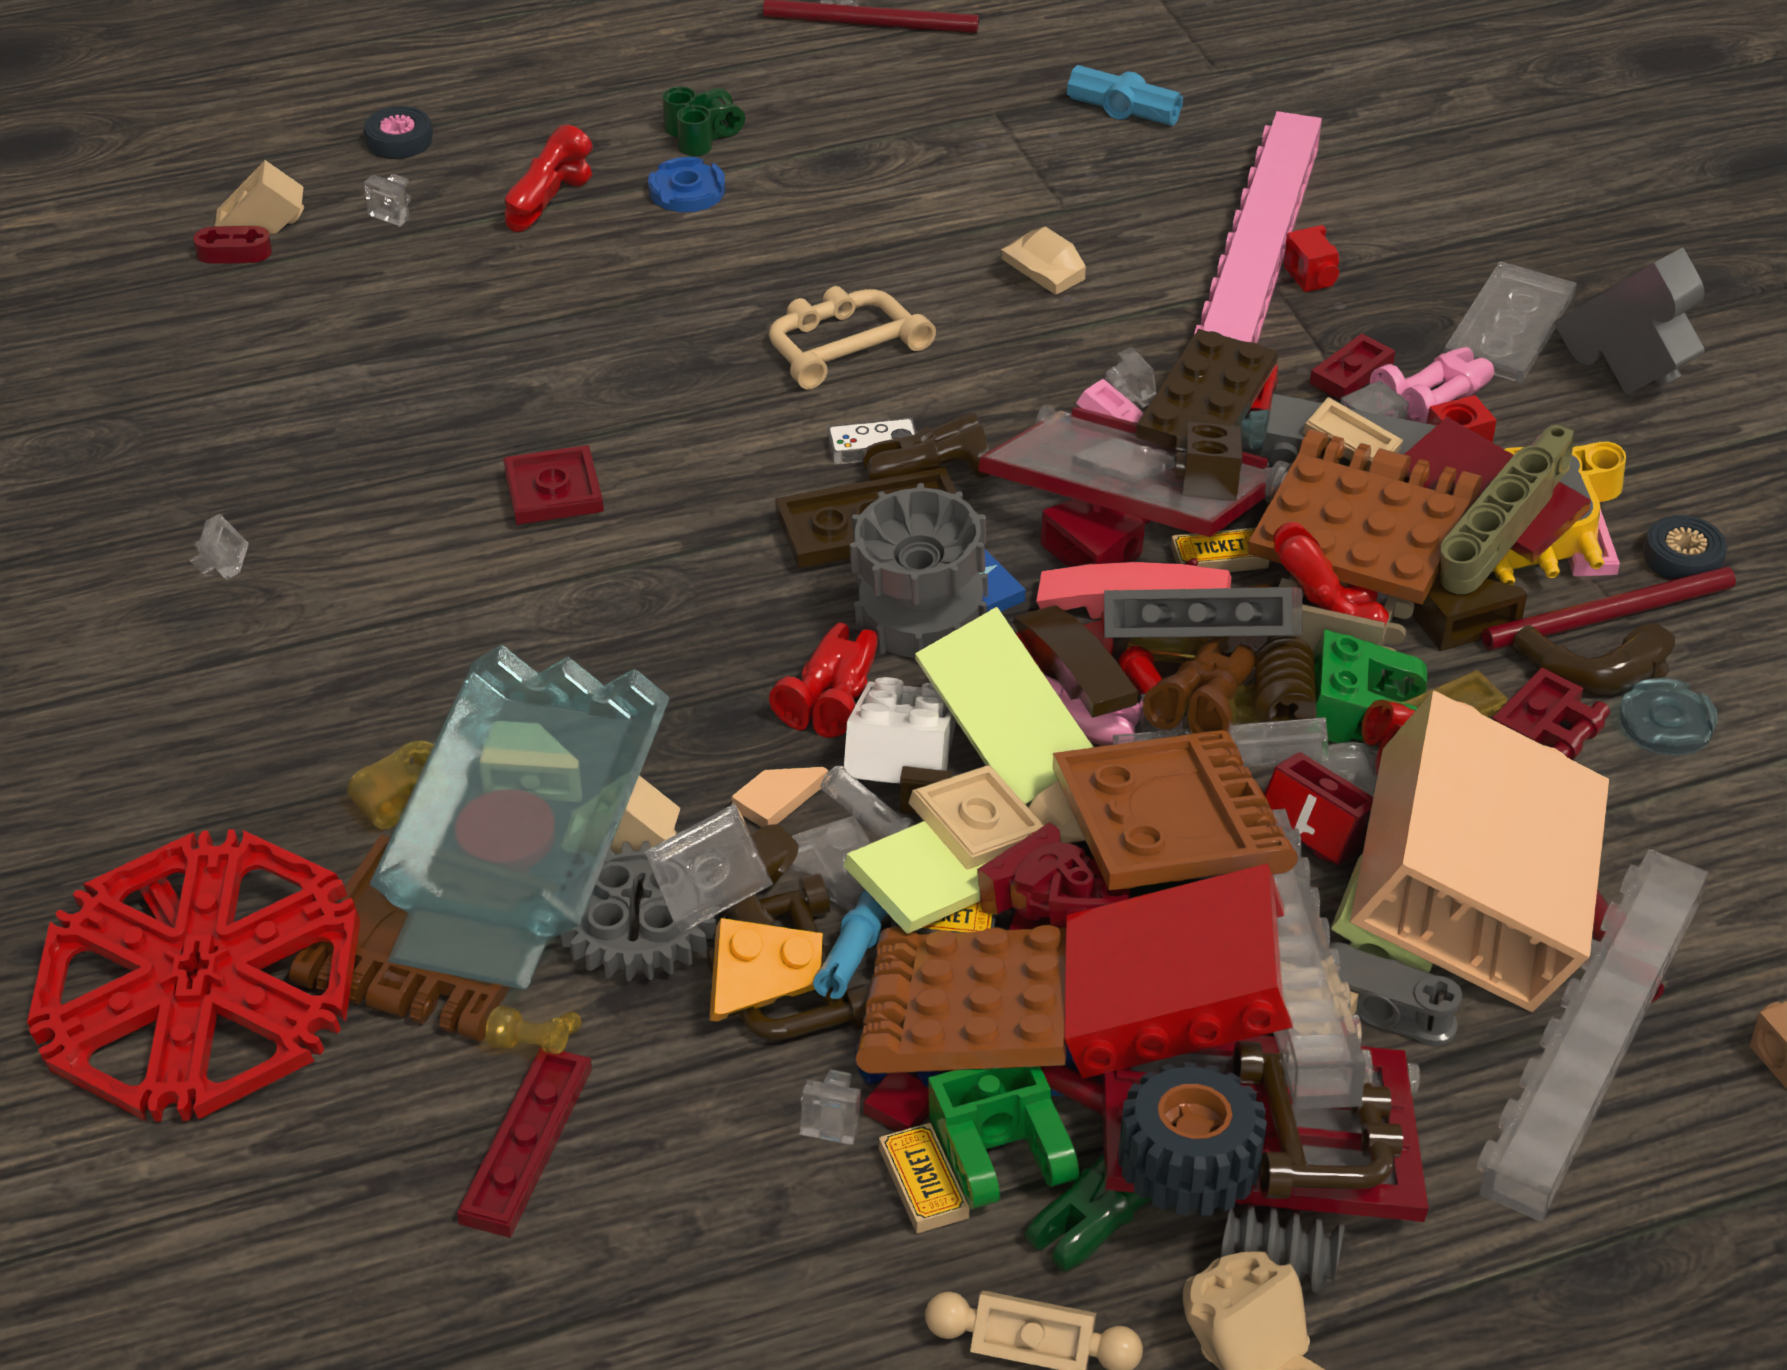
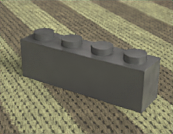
M1273 394L1265 423L1260 457L1268 458L1269 463L1291 467L1299 454L1302 440L1306 435L1303 433L1305 423L1323 403ZM1350 409L1401 438L1403 442L1398 452L1400 454L1406 453L1436 427V425ZM1343 456L1338 464L1350 467L1351 463L1349 459Z
M1302 588L1104 590L1105 638L1302 635Z

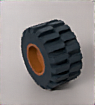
M1183 1062V1067L1175 1068L1172 1064L1161 1066L1159 1074L1149 1071L1141 1076L1140 1084H1133L1128 1091L1127 1100H1124L1118 1161L1119 1165L1122 1166V1176L1126 1183H1134V1193L1141 1199L1152 1198V1206L1161 1210L1168 1206L1176 1209L1175 1214L1188 1216L1189 1211H1198L1200 1216L1212 1215L1213 1209L1216 1207L1226 1211L1235 1207L1236 1199L1245 1200L1251 1193L1252 1185H1256L1259 1178L1267 1121L1264 1120L1266 1111L1263 1103L1256 1101L1257 1093L1251 1086H1241V1078L1233 1073L1227 1075L1219 1073L1220 1068L1212 1065H1207V1068L1196 1067V1063Z

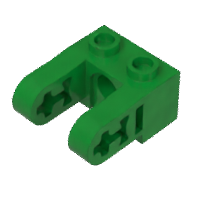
M1324 629L1313 651L1317 716L1312 727L1303 734L1346 746L1351 738L1364 741L1362 722L1368 707L1374 701L1382 699L1395 701L1416 711L1418 709L1414 705L1403 702L1416 701L1426 693V664L1417 657L1393 651L1350 635H1343Z
M1040 1066L954 1070L928 1078L929 1120L971 1210L1000 1201L997 1176L986 1149L1025 1138L1049 1187L1079 1178L1078 1161L1073 1144L1051 1100V1089Z

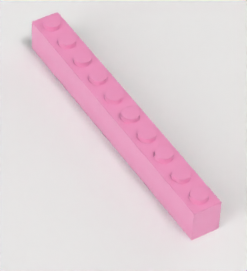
M1277 111L1272 126L1265 125L1262 146L1257 148L1255 165L1250 169L1247 188L1243 189L1240 210H1236L1232 232H1229L1227 236L1225 255L1221 254L1217 278L1213 277L1209 301L1204 303L1201 325L1196 326L1195 333L1198 329L1218 332L1223 336L1245 342H1258L1284 260L1286 236L1288 232H1293L1316 159L1322 118Z

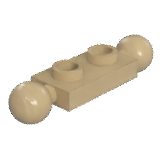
M988 1291L980 1293L977 1309L970 1308L968 1302L957 1293L942 1292L929 1301L925 1311V1320L928 1328L940 1338L953 1339L959 1337L965 1331L973 1332L970 1352L1057 1370H1087L1089 1356L1098 1357L1101 1365L1107 1370H1133L1140 1363L1143 1355V1345L1140 1337L1128 1327L1114 1326L1105 1330L1102 1334L1094 1333L1097 1314L1094 1312Z

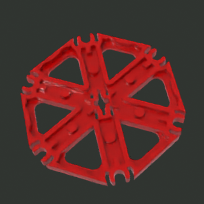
M229 829L226 841L219 846H213V840L208 830L202 831L198 840L195 833L192 832L84 883L83 886L86 892L76 890L72 894L78 907L81 908L79 912L68 914L65 911L58 910L55 913L62 927L56 926L51 921L49 922L27 1024L30 1027L29 1031L37 1045L53 1039L51 1043L38 1049L45 1064L52 1073L146 1121V1111L149 1108L154 1121L161 1122L164 1109L171 1103H177V1111L182 1121H189L193 1111L197 1118L200 1119L314 1062L312 1054L321 1055L324 1052L320 1038L314 1034L321 1029H327L338 1034L341 1028L336 1016L346 1022L361 920L352 898L346 899L341 903H335L337 900L347 896L344 884L341 879H338L336 873L244 830L241 843H239L235 830ZM252 870H265L302 889L234 922L241 880L245 874ZM170 874H185L175 928L122 903L130 893ZM324 941L334 946L328 988L322 995L312 996L261 971V969L316 942ZM80 952H95L132 971L70 1002L61 1004L69 963ZM200 957L205 969L198 970L191 984L187 973L194 971ZM217 1014L277 1044L276 1052L269 1060L224 1082L216 1083L207 1079ZM157 1020L146 1078L140 1085H127L89 1064L91 1055L98 1048Z

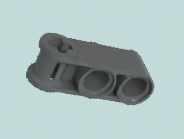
M1335 942L1324 947L1309 979L1359 994L1357 1009L1352 1018L1363 1021L1375 1028L1387 1029L1416 1039L1426 1045H1445L1454 1039L1458 1026L1454 1013L1460 1008L1463 995L1460 986L1455 981L1444 976L1433 975L1406 966L1397 960L1385 959L1357 950L1345 943ZM1440 991H1443L1444 999L1438 1005ZM1434 1017L1432 1030H1428V1021Z

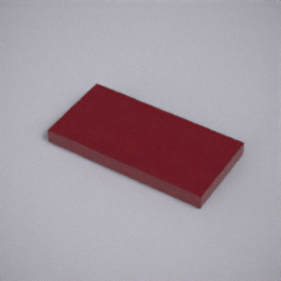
M1446 417L1404 453V455L1411 457L1409 472L1404 482L1409 483L1414 466L1418 459L1429 461L1430 474L1423 486L1424 488L1436 491L1439 477L1445 467L1448 466L1455 468L1457 471L1454 488L1450 495H1453L1456 483L1463 471L1482 476L1478 499L1514 455L1451 418ZM1559 482L1553 489V495L1549 502L1510 549L1533 563L1590 510L1591 499Z

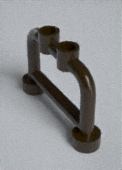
M820 873L799 878L800 889L759 900L767 913L772 917L789 913L796 930L819 933L813 917L830 912L827 889ZM726 913L717 919L716 926L721 918L729 919ZM715 930V933L713 934L714 945H715L716 930ZM823 941L821 967L828 957ZM715 947L706 949L712 976ZM864 984L847 989L845 994L839 999H832L830 996L834 988L831 987L826 996H822L826 1006L784 1018H768L763 1015L760 1008L755 1009L754 1006L731 1013L728 1017L740 1014L742 1021L749 1031L761 1038L771 1040L788 1039L849 1021L856 1031L863 1029L865 1025L863 1021L866 1015V1002L869 990Z
M1235 1042L1232 1055V1073L1241 1078L1240 1085H1260L1262 1080L1280 1152H1263L1259 1182L1263 1198L1288 1199L1292 1187L1374 1188L1388 1179L1393 1171V1158H1399L1403 1148V1133L1400 1124L1383 1123L1382 1121L1388 1120L1391 1113V1093L1388 1087L1372 1086L1362 1068L1342 1057L1315 1054L1263 1053L1260 1042ZM1284 1075L1332 1077L1343 1081L1349 1086L1351 1092V1115L1353 1119H1359L1362 1130L1361 1149L1365 1157H1370L1371 1163L1369 1165H1307Z

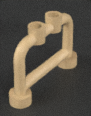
M834 286L825 292L823 303L811 306L802 298L792 301L787 308V315L777 319L770 326L768 336L772 345L790 362L792 378L802 388L813 389L819 386L827 376L828 369L825 362L900 337L911 350L921 351L930 346L934 341L936 328L924 315H911L886 292L865 289L847 294L841 287ZM867 305L881 308L893 320V322L806 352H802L786 335L787 332L797 328L803 332L812 331L817 327L819 321L833 316L840 320L847 319L854 313L856 308Z

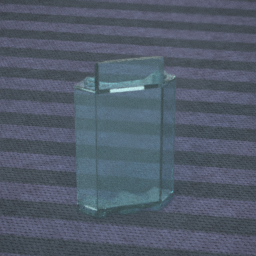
M502 644L473 661L370 882V885L385 895L391 904L409 913L387 962L527 990L547 941L579 926L670 697L635 668L603 685L568 656L540 673L534 671Z

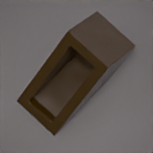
M1436 577L1423 605L1415 603L1413 618L1437 648L1443 651L1481 640L1484 628L1522 619L1527 592L1521 587L1486 578L1475 591L1467 594H1455L1446 590L1440 583V577Z

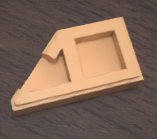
M824 767L764 770L731 797L732 809L760 827L778 824L829 782L828 770Z

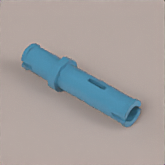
M866 890L861 893L854 910H850L845 914L842 919L840 935L820 971L815 975L813 980L814 987L822 996H826L828 990L832 987L834 989L830 998H841L845 994L847 985L867 948H871L878 941L881 922L888 913L875 899H872V896Z

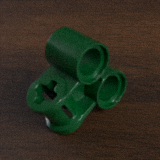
M677 86L667 89L662 95L665 132L671 136L678 137V148L685 155L696 157L709 153L713 147L712 140L735 135L745 124L744 112L739 106L733 104L731 95L725 89L714 88L710 91L696 94L691 88Z

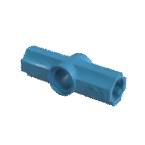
M1077 65L1072 70L1067 84V95L1071 99L1103 107L1105 112L1115 119L1123 120L1133 115L1174 126L1178 121L1183 106V96L1180 95V92L1146 84L1145 80L1135 72L1127 71L1117 76Z

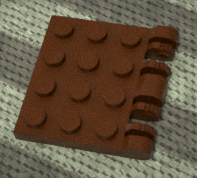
M381 834L346 884L347 896L335 902L341 903L346 899L352 898L361 920L349 1001L359 1004L360 1002L362 1003L366 996V1005L369 1008L401 1018L410 1010L409 1017L415 1022L424 1024L429 1019L430 1014L432 1015L436 1009L439 995L444 994L450 997L447 1003L444 1004L440 1015L439 1026L442 1030L453 1033L458 1028L460 1036L481 1042L493 1025L496 1010L555 917L554 899L555 896L562 895V889L560 886ZM322 941L302 949L291 965L289 973L290 982L308 989L316 987L321 993H324L328 988L334 946Z

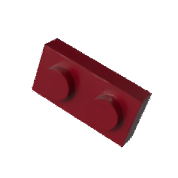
M1361 333L1312 369L1309 384L1344 402L1370 382L1371 374L1375 369L1387 364L1393 365L1395 350Z

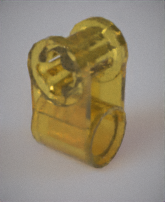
M427 741L407 743L398 751L375 764L359 770L351 778L347 787V794L376 827L389 829L396 826L404 818L438 801L445 792V779L437 769L440 764V753L435 745ZM413 756L414 764L411 765L410 757ZM431 781L432 788L429 790L427 782Z

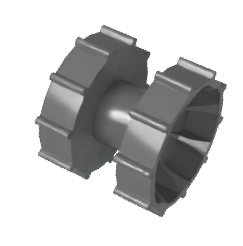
M919 483L917 488L899 490L889 494L879 492L878 499L868 505L860 515H852L854 542L849 545L851 570L853 573L860 572L857 574L859 601L854 603L856 629L858 631L869 629L876 632L879 654H884L887 651L899 656L915 658V653L987 613V603L984 602V597L989 595L988 574L983 573L985 572L984 544L987 542L986 516L984 514L977 515L971 505L963 500L962 492L959 491L951 494L938 489L924 488V484Z

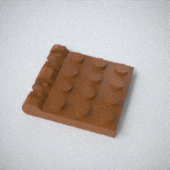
M1309 429L1302 440L1299 454L1248 541V554L1281 564L1279 556L1273 547V535L1281 525L1288 522H1296L1306 528L1318 541L1323 553L1331 561L1333 571L1337 574L1339 581L1423 605L1440 571L1441 544L1475 503L1481 488L1482 476L1463 471L1456 483L1453 495H1450L1454 488L1457 471L1455 468L1446 466L1439 477L1436 491L1423 487L1430 474L1429 461L1418 459L1412 470L1409 483H1406L1404 481L1411 464L1410 456L1379 448L1372 459L1369 472H1366L1365 468L1370 460L1371 445L1359 444L1353 454L1350 467L1338 464L1345 450L1344 438L1333 436L1328 444L1327 433Z
M1218 730L1053 753L1052 769L1109 890L1131 889L1143 885L1171 881L1179 882L1192 878L1228 874L1266 863L1269 864L1272 875L1286 873L1297 864L1298 855L1284 835L1282 827H1278L1277 824L1275 825L1277 820L1257 781L1253 779L1249 768L1244 767V761L1238 747L1227 731Z
M1043 925L1034 929L1023 930L988 928L981 932L962 933L940 930L931 934L921 935L914 931L907 934L901 927H889L880 933L876 949L877 957H875L874 962L877 966H875L869 986L866 1015L863 1021L865 1025L856 1055L857 1065L863 1071L868 1073L1065 1065L1067 1049L1064 1039L1066 927L1057 928L1051 925Z

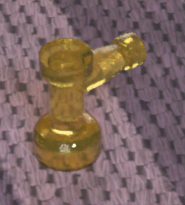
M498 1006L488 1017L485 1031L486 1039L493 1048L507 1050L515 1047L519 1042L540 1045L545 1052L559 1054L566 1047L568 1034H572L581 1028V1019L576 1012L570 1011L562 1014L560 1017L540 1024L523 1021L522 1015L515 1008Z

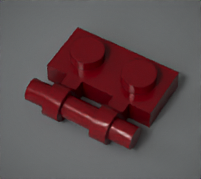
M1542 667L1499 710L1492 720L1539 744L1542 743L1548 747L1555 748L1567 758L1574 760L1583 750L1585 740L1595 738L1605 726L1604 720L1610 715V709L1607 704L1601 701L1595 702L1591 707L1580 702L1583 692L1582 687ZM1562 720H1565L1573 726L1567 730L1559 726Z

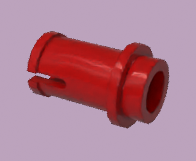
M1140 646L1128 648L1121 654L1119 666L1137 689L1143 702L1147 691L1162 679L1153 665L1154 657L1149 650L1143 649Z

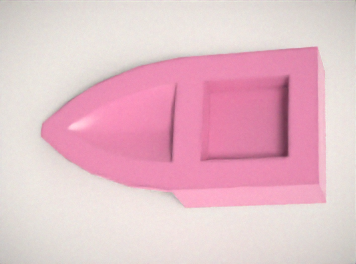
M1104 379L1086 389L1076 403L1081 408L1138 423L1144 414L1136 405Z

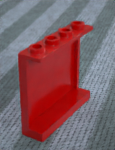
M1268 863L1066 915L1064 1039L1082 1079L1104 1074L1105 1072L1116 1071V1069L1121 1070L1293 1028V1021L1283 998L1277 918L1284 916V905Z

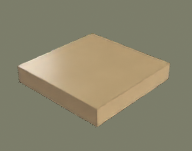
M990 765L912 791L908 802L967 870L989 862L1044 826Z

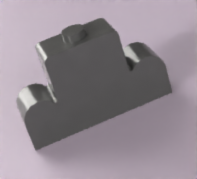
M1682 247L1645 267L1553 323L1569 352L1579 363L1591 365L1606 358L1626 394H1630L1653 381L1656 382L1659 388L1680 377L1681 373L1678 368L1703 355L1705 352L1700 339L1685 314L1703 301L1705 295L1704 285L1685 249Z

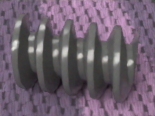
M1248 1203L1239 1218L1234 1217L1233 1208H1230L1220 1258L1242 1252H1265L1268 1258L1279 1266L1291 1264L1297 1273L1300 1283L1306 1274L1310 1275L1312 1292L1319 1294L1328 1279L1332 1280L1334 1286L1345 1226L1338 1223L1330 1237L1327 1238L1324 1236L1322 1220L1316 1218L1305 1233L1301 1229L1299 1214L1293 1213L1283 1228L1279 1227L1277 1210L1270 1208L1262 1223H1260L1256 1219L1254 1204Z

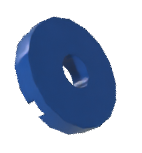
M678 157L667 160L658 165V171L655 173L652 171L649 174V196L658 206L675 212H697L708 209L720 202L725 195V174L718 165L712 163V167L705 165L703 159L697 157Z

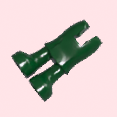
M1103 1152L1090 1168H1085L1081 1171L1079 1178L1065 1193L1035 1216L1026 1229L1024 1238L1035 1249L1043 1251L1066 1232L1052 1254L1053 1264L1066 1273L1088 1260L1118 1228L1132 1222L1133 1213L1152 1200V1198L1141 1199L1136 1193L1105 1190Z

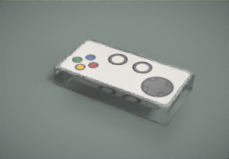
M912 417L827 426L833 463L863 462L862 452L867 446L880 441L916 434Z

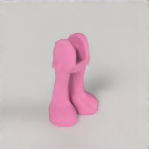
M1462 347L1440 354L1434 359L1433 363L1409 378H1405L1397 366L1392 364L1381 366L1371 374L1370 390L1374 401L1386 416H1393L1398 412V418L1427 424L1430 406L1453 401L1456 398H1465L1477 393L1492 379L1494 366L1485 358L1474 360L1472 350L1468 347Z

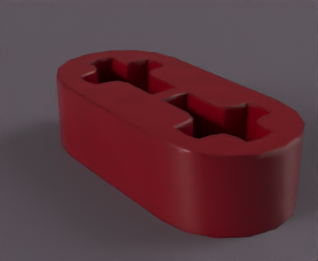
M261 226L206 227L196 232L193 237L196 256L204 263H255L266 260L272 254L269 231Z

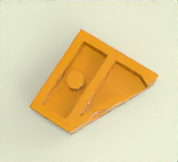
M721 918L716 926L709 1020L720 1021L726 1019L731 1013L752 1006L757 1009L772 1004L777 998L786 995L793 997L815 990L813 980L821 969L823 934Z

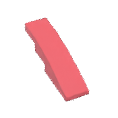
M1144 562L1088 564L1042 571L1036 602L1040 609L1054 605L1063 610L1085 606L1092 620L1101 618V612L1104 611V590L1231 588L1232 577L1229 570L1185 564Z

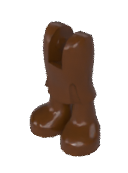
M1220 637L1211 638L1200 647L1191 661L1185 662L1178 669L1176 674L1161 679L1147 691L1143 699V712L1146 719L1158 729L1170 730L1181 722L1189 705L1188 723L1193 734L1218 730L1229 732L1232 726L1233 714L1227 699L1231 700L1235 696L1237 688L1251 675L1255 665L1254 650L1247 645L1240 644L1230 657L1223 656L1224 639Z

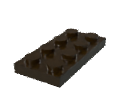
M1198 329L1137 423L1136 438L1175 449L1177 436L1186 435L1187 421L1240 426L1277 365L1278 351L1263 347L1257 343L1223 336L1218 332Z
M937 468L775 498L776 514L798 568L849 559V545L854 542L852 515H860L868 505L878 499L879 492L889 494L899 490L917 488L919 483H923L924 488L938 489L955 494L957 491L946 468Z

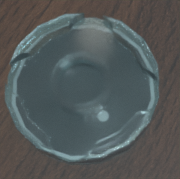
M1655 678L1643 680L1635 684L1633 690L1628 694L1626 692L1621 701L1619 723L1626 736L1638 746L1657 754L1681 756L1693 754L1709 744L1717 726V709L1711 699L1702 691H1700V695L1690 691L1689 684L1675 679Z

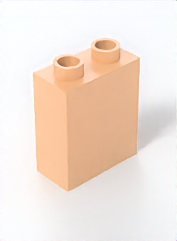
M1433 690L1382 750L1350 923L1533 1012L1590 957L1609 779L1567 758L1559 750L1543 746L1480 714L1474 707L1462 702H1456Z

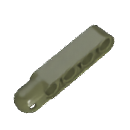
M1551 424L1539 434L1530 446L1517 451L1445 537L1441 544L1440 583L1446 590L1455 594H1467L1475 591L1551 499L1555 486L1570 469L1574 430L1561 424Z

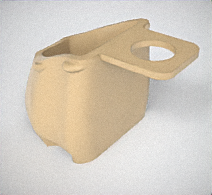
M1265 1252L1236 1253L1216 1259L1202 1273L1189 1278L1185 1282L1183 1306L1186 1319L1201 1344L1204 1357L1219 1370H1325L1303 1357L1308 1351L1310 1339L1307 1335L1301 1284L1291 1264L1279 1266L1272 1262Z

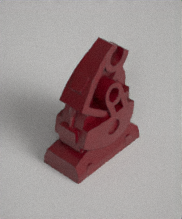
M1050 822L977 869L981 907L984 912L999 914L1013 907L1018 910V915L1038 921L1043 917H1049L1051 926L1066 927V915L1131 899V889L1109 890L1096 865L1095 859L1084 854V849L1076 845L1061 843L1060 830Z

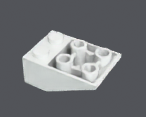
M889 677L877 678L875 682H868L847 721L843 777L900 784L902 766L947 770L956 720L931 683H925L922 687L904 686L902 680Z

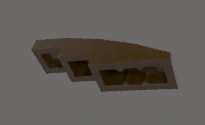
M1057 605L1013 617L1014 626L1045 675L1058 680L1071 700L1080 698L1092 718L1137 705V689L1099 640L1075 617Z

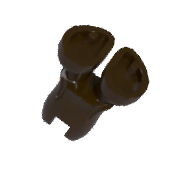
M975 412L959 416L932 430L927 426L911 436L874 443L867 446L862 452V461L870 481L940 468V464L951 461L966 462L978 478L992 476L979 471L980 457L989 452L982 424H979Z

